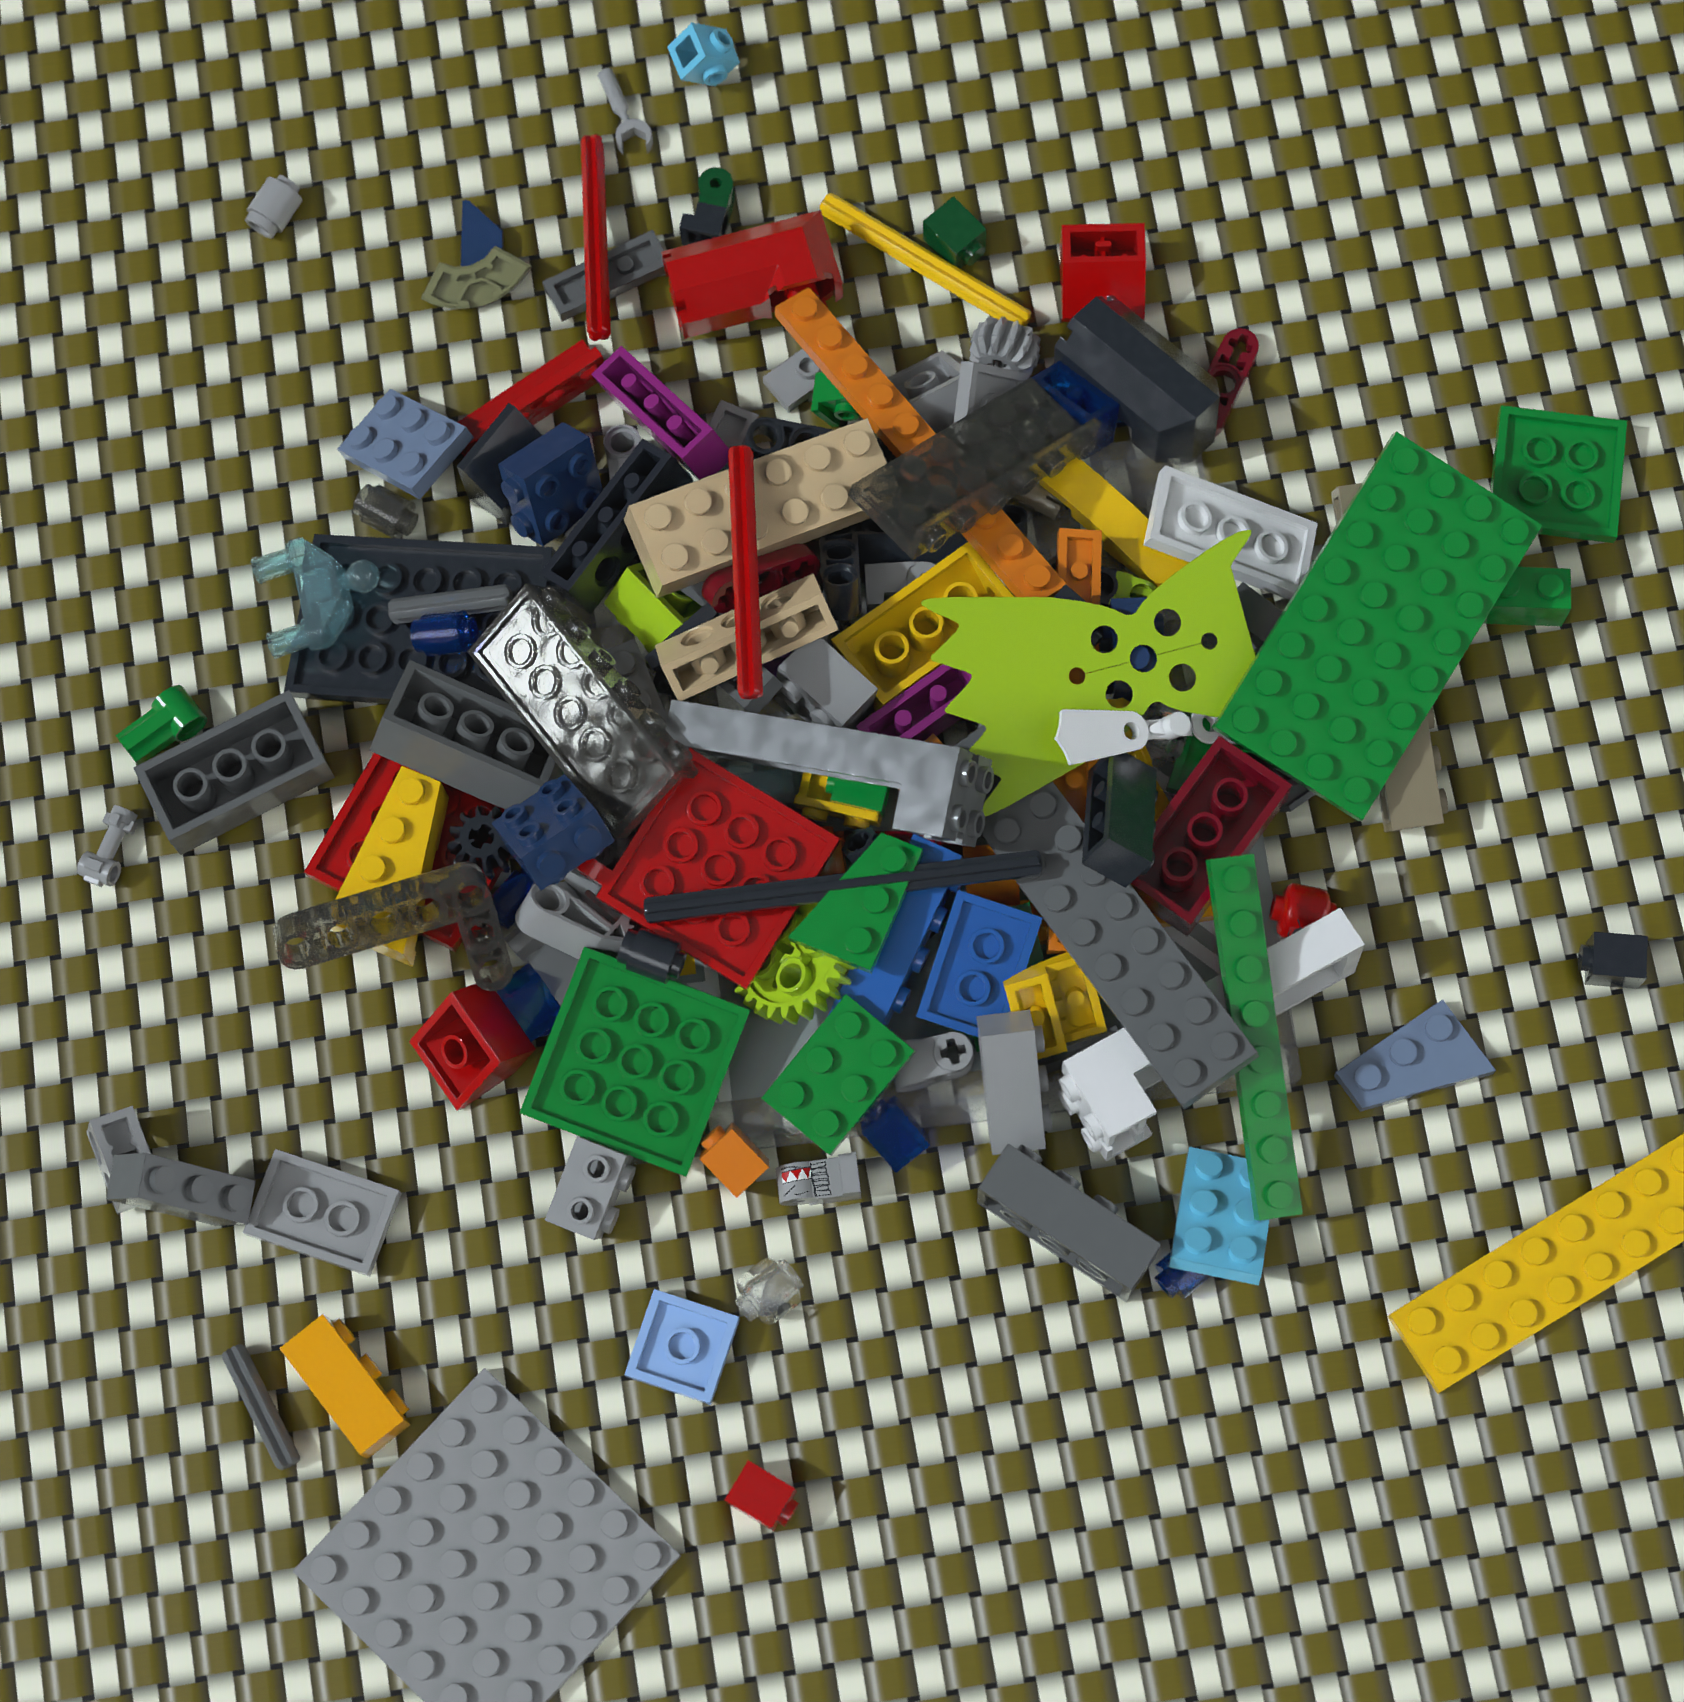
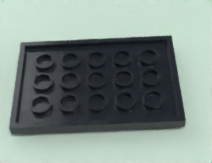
M314 534L284 692L289 690L294 698L389 704L408 662L411 660L530 712L552 585L540 572L556 552L555 549L543 546ZM507 584L513 593V607L507 610L400 624L393 623L388 613V603L395 598Z

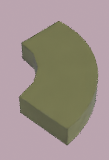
M494 246L484 259L471 266L454 267L439 262L421 299L437 306L453 309L485 306L512 292L527 276L532 265L497 246Z

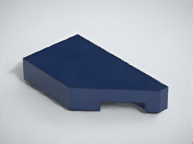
M462 200L461 266H471L484 259L494 246L504 250V235L502 230L469 200Z

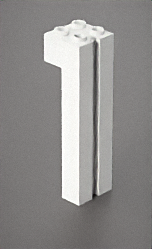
M1341 908L1267 948L1276 1016L1355 973L1365 944ZM1220 974L1205 982V984L1226 1010ZM1124 1028L1063 1061L1062 1073L1064 1076L1059 1079L1062 1090L1058 1092V1096L1066 1111L1070 1115L1077 1113L1085 1126L1081 1129V1133L1093 1153L1100 1151L1105 1161H1108L1152 1136V1132L1146 1124V1119L1155 1115L1157 1111L1144 1090L1162 1079Z

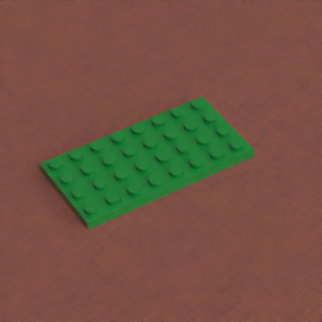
M1396 431L1391 435L1213 724L1212 729L1355 820L1363 821L1543 525Z

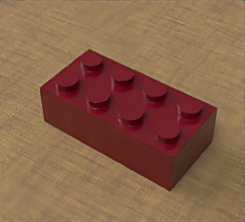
M1218 736L1157 819L1153 842L1154 863L1145 875H1139L1130 883L1153 914L1188 937L1212 904L1206 860L1247 855L1287 801L1292 784L1221 736Z

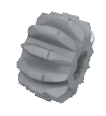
M1004 316L999 320L994 317H987L985 322H980L977 329L973 332L970 341L972 344L969 350L971 352L970 360L1031 375L1040 357L1039 345L1041 338L1032 333L1033 329L1030 326L1020 325L1018 320L1014 322L1009 321Z

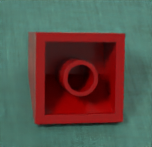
M488 980L451 992L409 1041L456 1111L465 1108L514 1074L536 1050Z

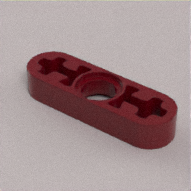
M1233 329L1224 336L1207 371L1214 378L1222 375L1227 376L1235 384V387L1230 392H1219L1220 400L1215 437L1223 430L1257 359L1259 341L1256 335L1247 329ZM1240 342L1247 345L1246 352L1241 353L1236 367L1229 364L1233 355V347H1237Z
M801 543L758 556V576L765 571H769L767 578L759 584V598L808 575L814 574L816 578L820 570V560L806 545ZM733 565L713 572L702 586L703 598L718 613L725 614L734 610Z

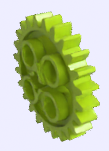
M818 903L800 905L748 991L739 985L735 989L737 994L744 997L743 1004L766 1020L771 1019L778 1024H782L786 1020L796 1025L801 1015L811 1021L813 1020L814 1007L823 1012L828 1011L826 999L831 996L834 999L840 1000L841 996L837 990L839 984H851V980L845 973L847 969H856L855 967L793 943L788 939V936Z

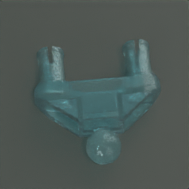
M301 537L289 540L285 544V549L252 558L251 564L257 566L253 567L252 570L260 584L294 572L303 613L300 624L266 634V639L268 641L272 640V642L267 643L272 656L278 659L281 656L306 648L318 652L332 646L341 634L354 609L350 589L359 593H368L375 589L380 578L377 566L367 560H357L345 571L332 556Z

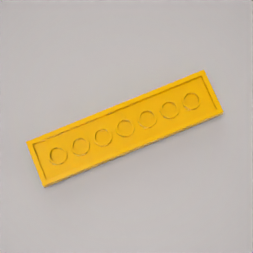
M1684 1133L1387 1316L1437 1394L1684 1242Z

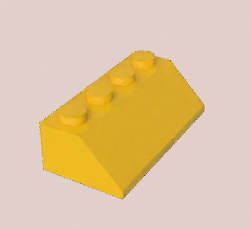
M969 542L831 639L836 651L878 688L873 704L875 711L941 666L942 664L932 661L931 656L959 627L957 622L924 607L921 604L923 600L943 597H1014Z

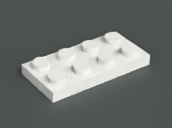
M1165 465L1158 473L1143 545L1191 562L1223 539L1240 531L1251 530L1249 539L1231 565L1234 579L1290 600L1309 570L1318 523Z

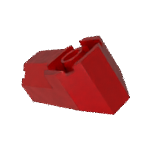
M821 210L661 252L666 277H669V290L684 339L762 318L772 319V313H775L777 305L808 287L826 307V301L834 296L835 302L843 298V282Z

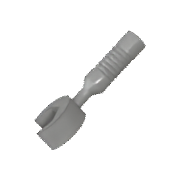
M611 68L601 70L598 73V78L613 112L619 115L622 120L615 135L618 150L623 155V142L635 135L646 140L648 154L653 144L650 127L640 119L629 118L627 114L629 106Z

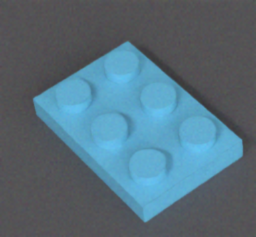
M1189 1147L1169 1267L1259 1286L1269 1219L1261 1221L1254 1219L1246 1158Z

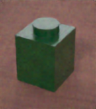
M954 196L923 220V240L944 260L961 269L965 264L968 266L973 265L983 256L986 250L987 229Z

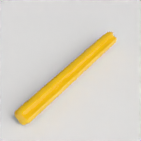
M828 193L822 200L819 208L824 217L998 320L1002 316L1009 321L1014 322L1018 320L1022 326H1026L1031 318L1030 310L834 193Z

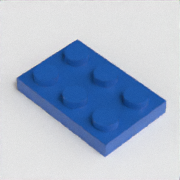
M957 890L916 1017L978 1037L976 1016L1011 1012L1003 982L1026 969L1042 917Z

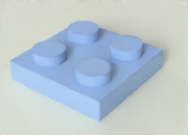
M654 1289L624 1375L628 1378L711 1405L740 1318Z

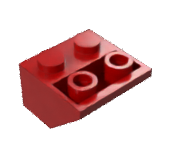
M1145 223L1061 225L1060 275L1062 322H1070L1072 317L1096 296H1102L1107 300L1108 295L1115 296L1130 310L1145 320Z

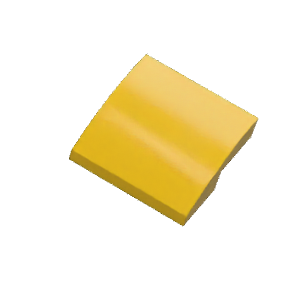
M1068 952L1037 963L1003 982L1010 1011L1030 1010L1033 1025H1042L1045 1052L1037 1053V1060L1068 1051L1067 1042L1107 1032L1098 993Z

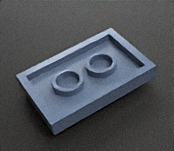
M390 388L377 401L374 408L359 425L349 433L337 450L346 460L421 499L474 437L465 426Z

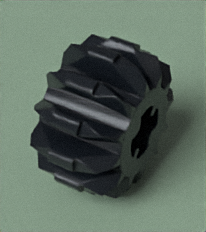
M477 805L475 809L476 817L470 819L468 814L461 812L459 817L463 827L450 826L449 832L455 840L449 842L447 848L450 854L456 855L453 861L458 869L467 867L469 877L475 879L483 869L486 878L493 880L495 876L494 868L500 867L503 872L509 873L510 867L506 859L514 860L515 858L511 855L492 825L493 821L501 817V809L495 806L486 816L483 807ZM488 837H491L492 844L484 843L481 849H479L478 841L486 842Z

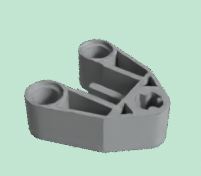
M608 845L599 856L593 859L613 871L620 856L611 845ZM577 867L567 873L564 880L583 895L581 899L574 898L557 884L549 885L542 891H540L536 884H533L515 914L518 928L526 935L577 959L580 958L584 946L617 959L620 946L628 929L639 931L641 928L646 929L598 900L596 896L602 886L581 875Z

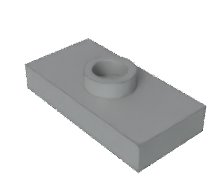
M801 349L763 376V383L789 413L813 395L815 373L822 371L807 353Z

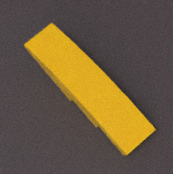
M1068 448L1039 476V485L1070 508L1072 518L1087 530H1102L1103 549L1139 578L1155 584L1158 588L1173 574L1190 563L1144 546L1149 519Z

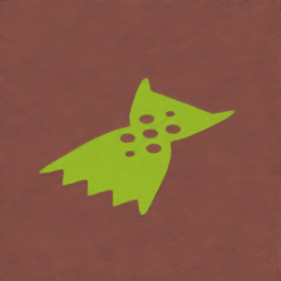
M1251 530L1237 532L1203 552L1151 592L1139 606L1136 613L1132 615H1125L1115 609L1102 605L1052 597L929 598L921 602L924 607L959 624L956 632L931 656V660L965 671L972 676L969 683L945 708V712L980 723L986 727L983 735L968 750L973 752V754L991 759L993 772L1001 779L983 805L982 811L985 816H989L1012 805L1083 764L1068 765L1063 750L1054 739L1059 726V712L1063 709L1133 711L1143 716L1152 703L1161 702L1168 707L1183 712L1212 717L1220 715L1255 658L1231 568L1234 559L1249 539ZM1163 609L1174 610L1181 619L1179 631L1172 636L1161 635L1154 626L1156 614ZM1099 626L1111 627L1118 636L1117 646L1109 653L1098 652L1091 644L1092 632ZM1213 633L1216 636L1217 645L1215 648L1206 649L1202 644H1199L1204 634ZM1138 645L1150 646L1157 655L1155 667L1148 672L1137 671L1130 662L1131 651ZM1178 664L1189 665L1196 674L1195 684L1188 691H1178L1170 684V671ZM1073 668H1081L1087 673L1085 674V680L1081 684H1074L1070 681L1069 673ZM1114 681H1124L1132 689V700L1123 708L1113 707L1106 699V689ZM1124 726V733L1130 729L1129 726Z

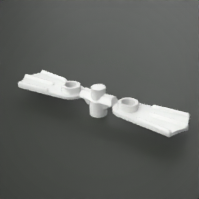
M1063 709L1059 712V726L1054 738L1063 750L1068 765L1136 751L1144 747L1148 740H1172L1177 737L1192 736V732L1203 743L1213 744L1218 736H1221L1231 744L1237 745L1212 729L1218 717L1192 713L1190 720L1189 716L1183 712H1175L1161 719L1145 720L1140 714L1133 711ZM1203 718H1206L1210 723L1209 732L1203 727ZM1125 725L1129 726L1132 730L1131 739L1127 738L1124 734Z

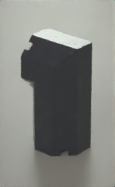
M1108 295L1107 300L1102 296H1096L1072 317L1067 325L1072 334L1067 341L1060 337L1055 345L1054 365L1131 428V443L1155 463H1168V458H1180V463L1192 462L1214 443L1220 400L1217 379L1113 295Z

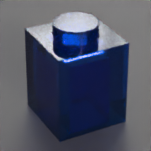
M530 963L494 986V989L531 1042L538 1037H544L551 1033L560 1010V1005Z
M895 1095L887 1102L883 1098L877 1100L864 1115L865 1120L861 1122L862 1134L895 1173L931 1145L927 1132Z

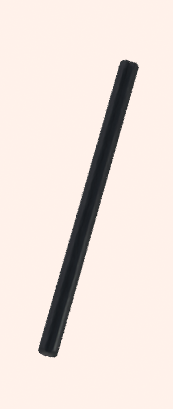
M1030 850L916 864L914 871L840 880L845 874L842 873L647 897L644 899L643 907L646 921L648 923H659L819 903L829 891L909 881L905 892L1036 877L1042 874V863L1039 851Z

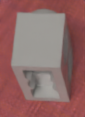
M133 1106L89 1120L87 1136L108 1189L114 1155L151 1153ZM112 1201L117 1214L136 1208L135 1206Z

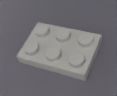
M275 1149L250 1212L248 1225H245L243 1233L247 1236L370 1277L402 1193L397 1189Z

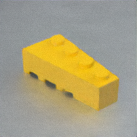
M401 766L325 919V922L336 935L411 967L414 965L416 941L423 923L427 890L431 886L435 853L439 848L449 796L440 781Z

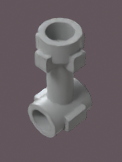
M117 805L113 806L111 813L106 812L102 822L109 827L97 853L86 851L79 859L77 873L84 877L83 880L102 887L103 884L113 886L117 882L121 872V864L114 861L113 858L124 834H134L138 826L135 823L138 817L137 814Z

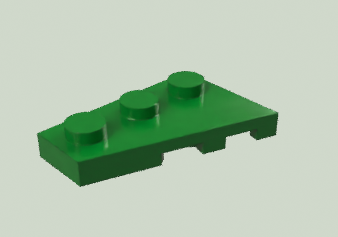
M881 833L840 880L914 871L916 864L920 863L924 854L923 849ZM909 881L829 891L788 936V939L793 943L872 974L907 893L905 890Z

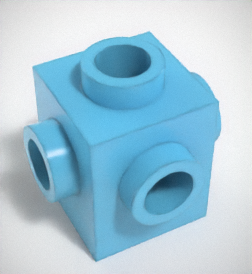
M691 23L667 46L682 81L716 86L723 82L728 74L740 63L733 46V40L724 28Z

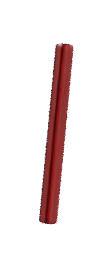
M593 134L592 136L585 135L581 139L587 332L591 340L598 341L600 339L607 340L610 337L611 325L604 144L600 135Z
M740 445L729 448L728 463L737 687L741 699L750 700L762 697L763 675L754 461L750 446Z

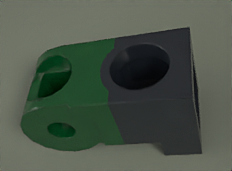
M712 167L701 173L698 179L699 200L695 214L683 213L680 222L681 245L685 246L726 235L735 203L734 182L727 170L720 167Z

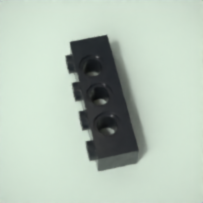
M642 438L540 574L564 598L592 614L638 553L624 521L628 506L689 484L693 479L672 455Z

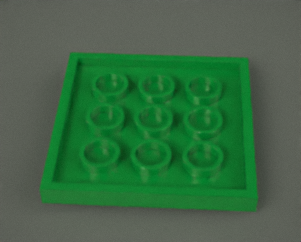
M584 946L519 1113L687 1177L750 1010L671 979L667 984L633 973L626 970V965L617 962L616 958Z

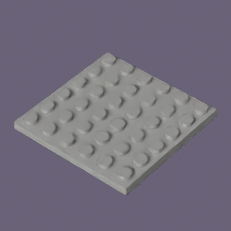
M484 1368L303 1559L293 1572L424 1702H548L675 1564L681 1555Z

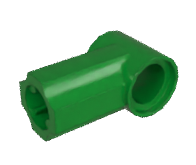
M175 685L163 691L153 701L150 711L115 735L137 765L148 761L175 740L178 742L188 740L205 727L207 717L182 685Z

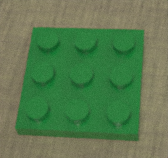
M1501 405L1498 411L1491 492L1543 525L1538 534L1614 543L1618 535L1627 420Z

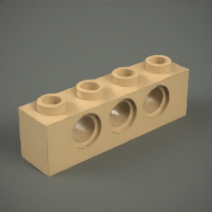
M814 574L759 598L762 664L839 630ZM734 610L655 645L660 665L678 701H683L737 676Z

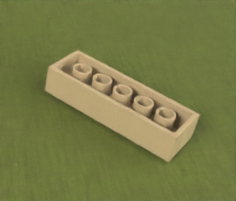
M868 418L753 460L757 556L793 544L806 543L886 513L894 508L901 495ZM729 469L628 506L624 521L656 598L702 582L713 572L733 565Z

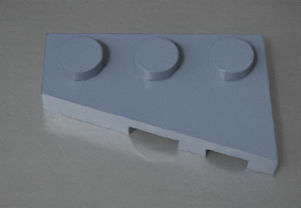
M1442 999L1338 1070L1334 1077L1361 1112L1412 1097V1095L1437 1088H1446L1476 1077L1481 1078L1492 1075L1496 1070Z

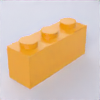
M322 1314L279 1349L357 1452L366 1459H369L411 1425L403 1415L409 1408L393 1388L386 1393L376 1379L382 1375V1372L368 1354L365 1353L359 1357L350 1346L355 1337L343 1321L339 1318L332 1322Z

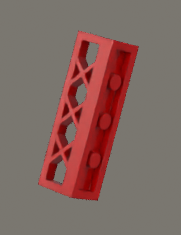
M583 339L458 421L457 423L465 426L474 437L462 450L461 454L464 457L508 403L515 406L534 426L598 383L591 374L604 363V360L596 346L590 349Z

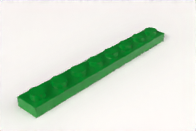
M1254 854L1206 860L1226 1011L1259 1055L1258 1058L1235 1073L1254 1219L1261 1221L1303 1214L1255 857Z

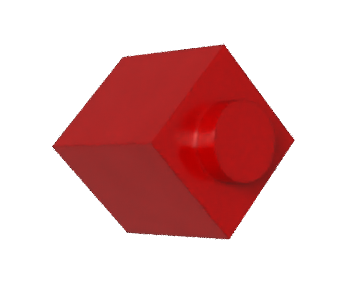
M749 1460L725 1498V1502L773 1532L778 1524L786 1527L799 1506V1503L793 1500L797 1493L794 1487Z

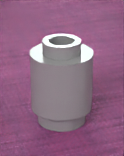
M279 175L277 179L268 177L247 208L249 214L245 222L261 235L273 239L277 232L282 233L301 204L302 198L298 194L300 188L293 181L282 175Z

